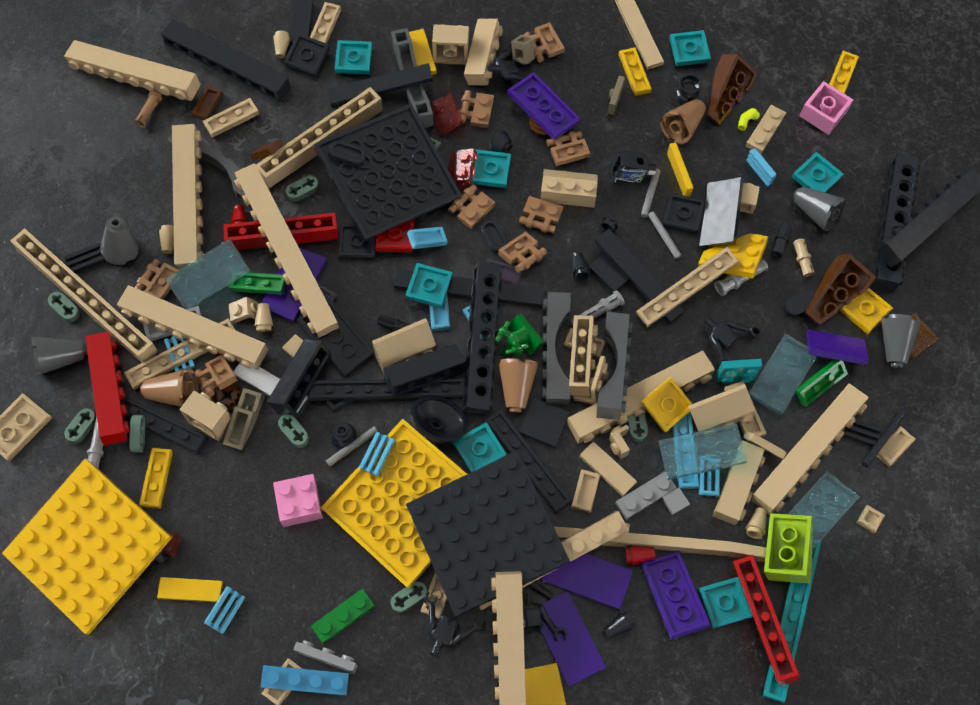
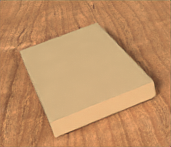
M23 393L0 415V454L9 462L52 419L48 413Z

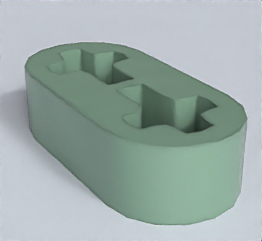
M306 176L287 186L286 195L288 200L298 202L316 193L319 189L317 178Z
M53 292L48 297L49 305L65 321L71 323L78 320L80 311L63 293ZM58 299L63 304L60 306L58 303H55V300ZM68 308L73 314H67L65 310Z
M88 408L79 411L64 432L65 438L72 444L81 443L94 427L96 414ZM84 416H90L91 419L88 421L83 418ZM77 432L78 436H72L71 433Z
M646 414L639 415L638 421H636L635 415L628 416L631 439L636 442L643 441L648 434ZM636 425H639V430L644 432L641 434V437L633 433L636 431Z
M282 415L278 420L280 430L295 447H305L309 441L305 429L292 415ZM286 420L291 423V430L288 426H285L284 422ZM297 432L299 436H302L303 441L297 440L294 433Z
M132 415L130 421V451L142 453L145 445L144 415Z
M414 582L409 589L406 587L396 593L391 599L392 609L397 613H404L423 601L427 594L426 586L422 582ZM415 587H417L418 589H423L421 591V596H418L416 594L410 597V595L414 593ZM398 598L400 600L408 598V600L404 602L403 608H401L400 606L395 607V605L397 604L396 600Z

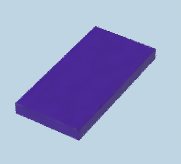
M534 72L508 89L507 94L554 141L581 121V118Z
M299 247L317 281L327 262V258ZM281 268L277 274H285L283 268ZM286 284L283 295L266 294L262 303L269 304L271 314L293 323L296 321L300 313L299 307L302 305L299 300L295 301L291 293L294 290L291 284Z
M680 551L641 563V568L671 640L711 627Z
M584 554L543 576L542 582L620 611L633 571L589 554Z
M567 591L542 603L554 625L567 631L565 640L563 635L558 633V640L555 641L553 639L554 633L542 619L543 627L540 628V631L567 686L569 687L604 670L606 666L569 592Z

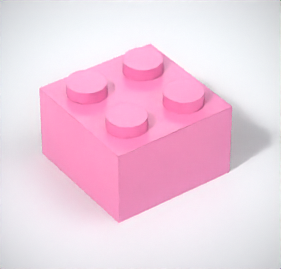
M823 81L804 104L800 117L829 135L848 112L853 99Z
M313 474L273 482L279 519L283 527L323 519L317 483Z

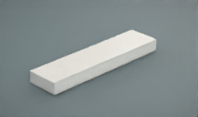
M240 363L233 371L237 378L268 396L272 394L280 380L260 367L258 370L255 368L248 369ZM308 395L305 396L303 402L297 410V413L304 404V402L307 400Z

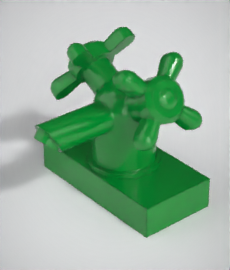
M522 314L516 315L511 323L506 321L505 325L499 329L498 336L495 339L496 342H499L502 336L507 338L508 342L500 351L503 356L513 353L521 357L523 349L531 356L544 343Z

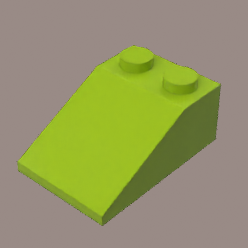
M770 513L764 573L768 580L810 584L812 569V516Z

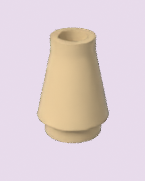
M276 31L273 36L275 56L277 58H285L291 38L286 31Z
M163 225L161 230H159L161 252L171 254L174 247V226Z
M267 303L258 304L254 324L256 331H272L273 322L269 304Z
M756 508L745 528L747 530L746 534L753 539H761L766 533L767 511L765 509Z

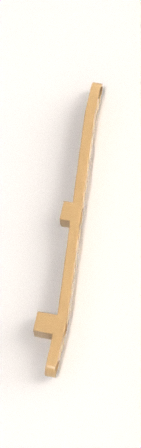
M625 523L627 528L629 529L630 524ZM554 526L560 541L583 530ZM629 530L602 544V546L630 547V545L654 547L655 550L680 551L683 553L728 556L740 559L753 555L757 562H765L766 548L730 541L629 533Z

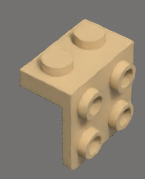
M605 356L600 357L598 366H596L595 371H592L591 377H594L590 396H574V401L591 405L598 403L599 390L602 388L603 382H607L609 371H607L608 363H606Z

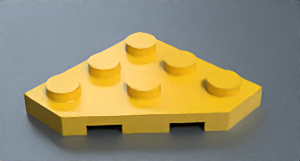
M749 233L737 238L736 244L727 245L739 262L727 270L725 274L753 279L768 243V236ZM727 246L713 247L705 250L700 258L698 267Z

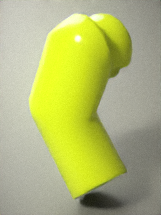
M751 108L741 114L738 124L739 130H746L750 119L756 120L759 118L760 113L757 109Z

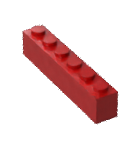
M336 213L284 218L297 244L339 239ZM259 221L224 224V242L228 251L268 247L266 244L269 242L266 236L262 237L258 229L261 226Z
M109 331L85 336L99 437L104 446L128 441L127 433H130V426L124 417L128 413L126 404H122L125 393L123 387H120L119 382H122V375L120 370L117 371L120 361L118 354H115L114 351L117 349L116 339L111 337Z
M751 555L733 561L735 571L778 686L799 681V673L754 556Z

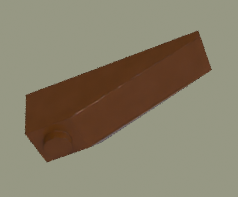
M738 54L722 55L715 69L707 115L717 124L723 122L732 111L734 104L739 103L742 99L741 96L750 90L757 76V72Z
M851 254L837 255L826 271L805 314L818 325H821L843 306L848 305L858 295L866 292L876 276Z

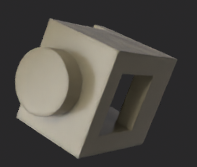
M520 35L511 41L513 61L520 62V64H529L534 60V42L536 38Z

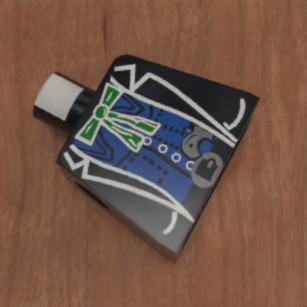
M620 150L611 167L612 183H641L645 175H655L656 165L648 164L646 154Z

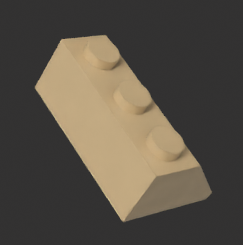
M544 169L541 200L554 204L594 208L597 193V175Z
M426 318L372 341L375 357L384 374L385 368L392 364H399L409 358H416L427 352L436 351V344Z
M745 384L688 406L700 437L703 435L705 437L711 436L716 433V430L721 428L723 430L732 428L734 423L742 421V423L750 421L756 415Z

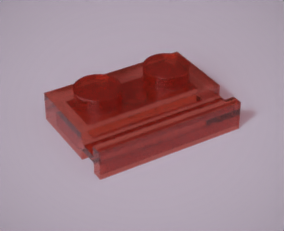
M451 92L448 93V96H442L430 103L434 121L441 135L457 128L460 124H464Z
M474 148L459 150L457 153L451 152L448 171L456 185L468 184L473 181L477 151Z

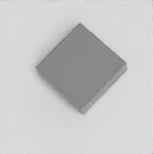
M680 488L662 497V501L672 516L690 505Z

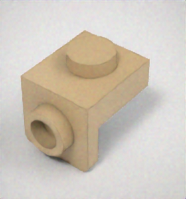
M248 297L230 303V321L237 323L249 317L256 319L259 303Z
M628 425L615 427L611 430L609 437L610 447L615 455H619L620 459L626 457L630 450L622 436L628 433Z

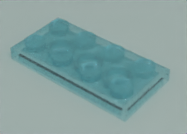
M228 239L165 280L183 308L189 309L251 272L232 240Z
M784 334L749 392L750 397L782 415L794 396L795 390L801 384L817 356L809 355L808 346Z
M737 423L658 441L667 480L747 463Z
M826 471L788 515L813 517V551L860 496Z

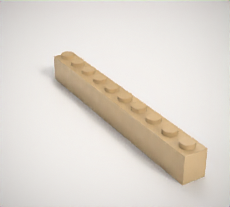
M251 164L234 172L237 178L234 182L238 190H243L245 195L242 198L246 206L251 205L253 210L250 213L254 221H259L261 226L258 229L262 237L266 236L269 242L266 244L271 253L275 252L277 258L274 260L279 269L283 268L285 274L282 276L286 284L292 285L294 290L291 293L295 301H300L302 306L299 309L303 317L308 316L310 322L307 324L312 334L316 332L319 338L338 329V322L256 164Z
M25 228L10 240L18 252L107 332L109 331L110 335L141 363L151 359L158 353L154 344Z

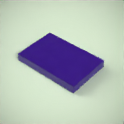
M807 330L806 338L809 355L867 365L869 357L865 339Z

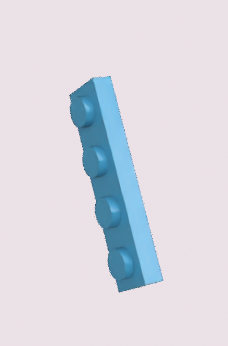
M263 665L260 688L346 695L349 673Z

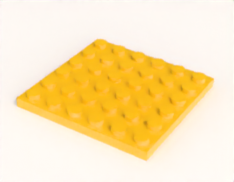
M402 419L387 435L389 438L395 439V443L379 476H375L358 467L325 502L321 509L409 589L431 564V561L406 504L467 475V473ZM387 441L385 442V444H384V446H383V448H382V450H381V453H380L378 459L376 460V462H375V464H374V466H373V468H372L373 470H375V468H376V466H377V464H378V462H379V460H380V458H381V456H382V454H383V452H384V450H385V448H386V446H387V444H388ZM377 447L375 448V450H374V452H373V454H372V456H371V458H370V460H369V462H368V464H367L366 467H368V465H369V463H370V461H371V459H372V457H373V455H374V453H375Z
M84 459L2 554L84 634L89 635L173 537L88 459Z

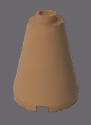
M694 99L667 112L660 124L665 136L668 139L671 137L677 144L688 142L706 111L705 104L699 99Z
M501 359L499 361V369L506 408H509L510 412L521 413V409H525L537 370V362L526 359L525 361Z
M184 369L145 380L140 387V392L145 399L182 407L193 391L198 393L199 388L196 379L192 375L195 372L191 369Z

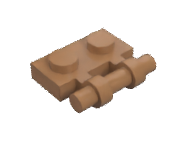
M551 23L534 28V35H531L530 32L524 33L525 36L536 38L534 42V56L538 62L544 60L542 56L544 53L547 54L548 58L564 53L565 48ZM536 42H540L542 46L537 47Z
M466 90L461 100L462 108L459 109L458 113L459 122L464 124L466 119L471 120V126L488 128L494 95L477 93L476 98H472V92ZM469 106L474 107L473 112L468 110Z
M581 131L568 132V134L560 136L555 141L553 139L546 140L548 147L555 145V147L551 148L550 152L556 166L590 157V151L585 139L577 140L582 138Z
M475 185L466 188L462 192V197L454 200L448 208L452 214L458 210L460 212L458 220L470 229L495 206V201L483 192L478 196L474 195L477 191ZM467 200L471 201L467 207L463 205Z
M529 196L523 210V215H527L528 218L521 216L519 223L525 224V227L541 229V232L554 233L556 226L550 225V223L558 225L563 206ZM536 218V219L543 220L544 223H543V222H540V221H536V220H534V219Z
M525 231L500 248L498 255L510 265L515 262L519 263L515 266V270L519 273L530 268L531 264L535 261L539 262L547 254L545 248L536 249L538 241ZM529 253L531 256L526 259L524 256Z
M154 259L151 264L147 265L143 276L138 278L134 288L141 291L143 288H146L144 292L164 300L180 277L181 272L166 263H163L161 268H158L161 262ZM152 275H155L154 278H153V279L151 280V282H150L149 279L151 278V276H152Z
M223 355L205 363L207 368L203 371L200 369L195 371L197 383L201 385L203 393L209 397L215 394V387L218 386L222 390L238 381Z

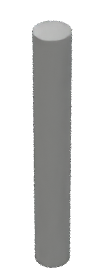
M656 169L655 175L651 177L641 212V217L647 218L661 172L659 169Z
M654 211L649 213L648 217L675 259H679L682 255Z
M375 427L369 429L351 444L326 460L327 464L330 467L375 436L377 429Z

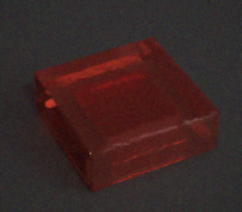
M170 531L169 534L173 538L167 543L164 551L169 556L176 557L182 537L177 532Z

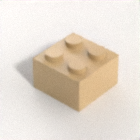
M434 25L432 39L434 63L466 65L469 52V26Z
M193 391L179 410L189 424L220 442L227 433L231 414L227 412V407L222 403L217 402L215 404L210 401L211 398L203 392L199 394Z

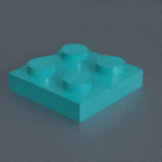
M704 30L670 34L669 39L676 66L710 63L711 56Z
M338 40L335 73L370 75L372 42Z
M476 149L470 184L506 188L511 154Z
M815 152L793 173L792 178L803 187L826 193L844 174Z
M416 263L405 295L406 299L442 308L453 272Z
M761 359L722 361L715 375L716 383L752 382L762 367Z
M487 422L464 434L460 440L453 443L470 473L507 455Z
M738 577L698 589L711 624V629L753 617Z

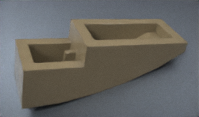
M243 388L238 406L234 408L223 442L224 445L243 450L258 418L266 394Z

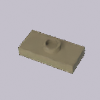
M619 75L615 88L610 90L608 114H615L624 88L625 77Z

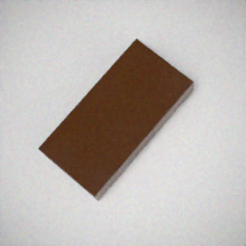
M206 86L191 112L192 117L201 120L210 118L223 96V91Z
M281 139L259 147L250 156L253 160L272 155L284 144Z

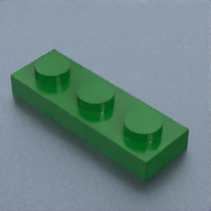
M234 271L229 289L234 292L283 295L286 282L283 276L279 274Z
M832 360L795 390L801 405L807 407L848 374L843 361Z
M361 589L311 625V627L324 644L375 606L365 591Z

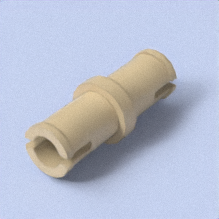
M805 239L794 241L793 245L798 256L796 259L800 263L803 277L814 275L815 271L811 263L812 256L808 253Z

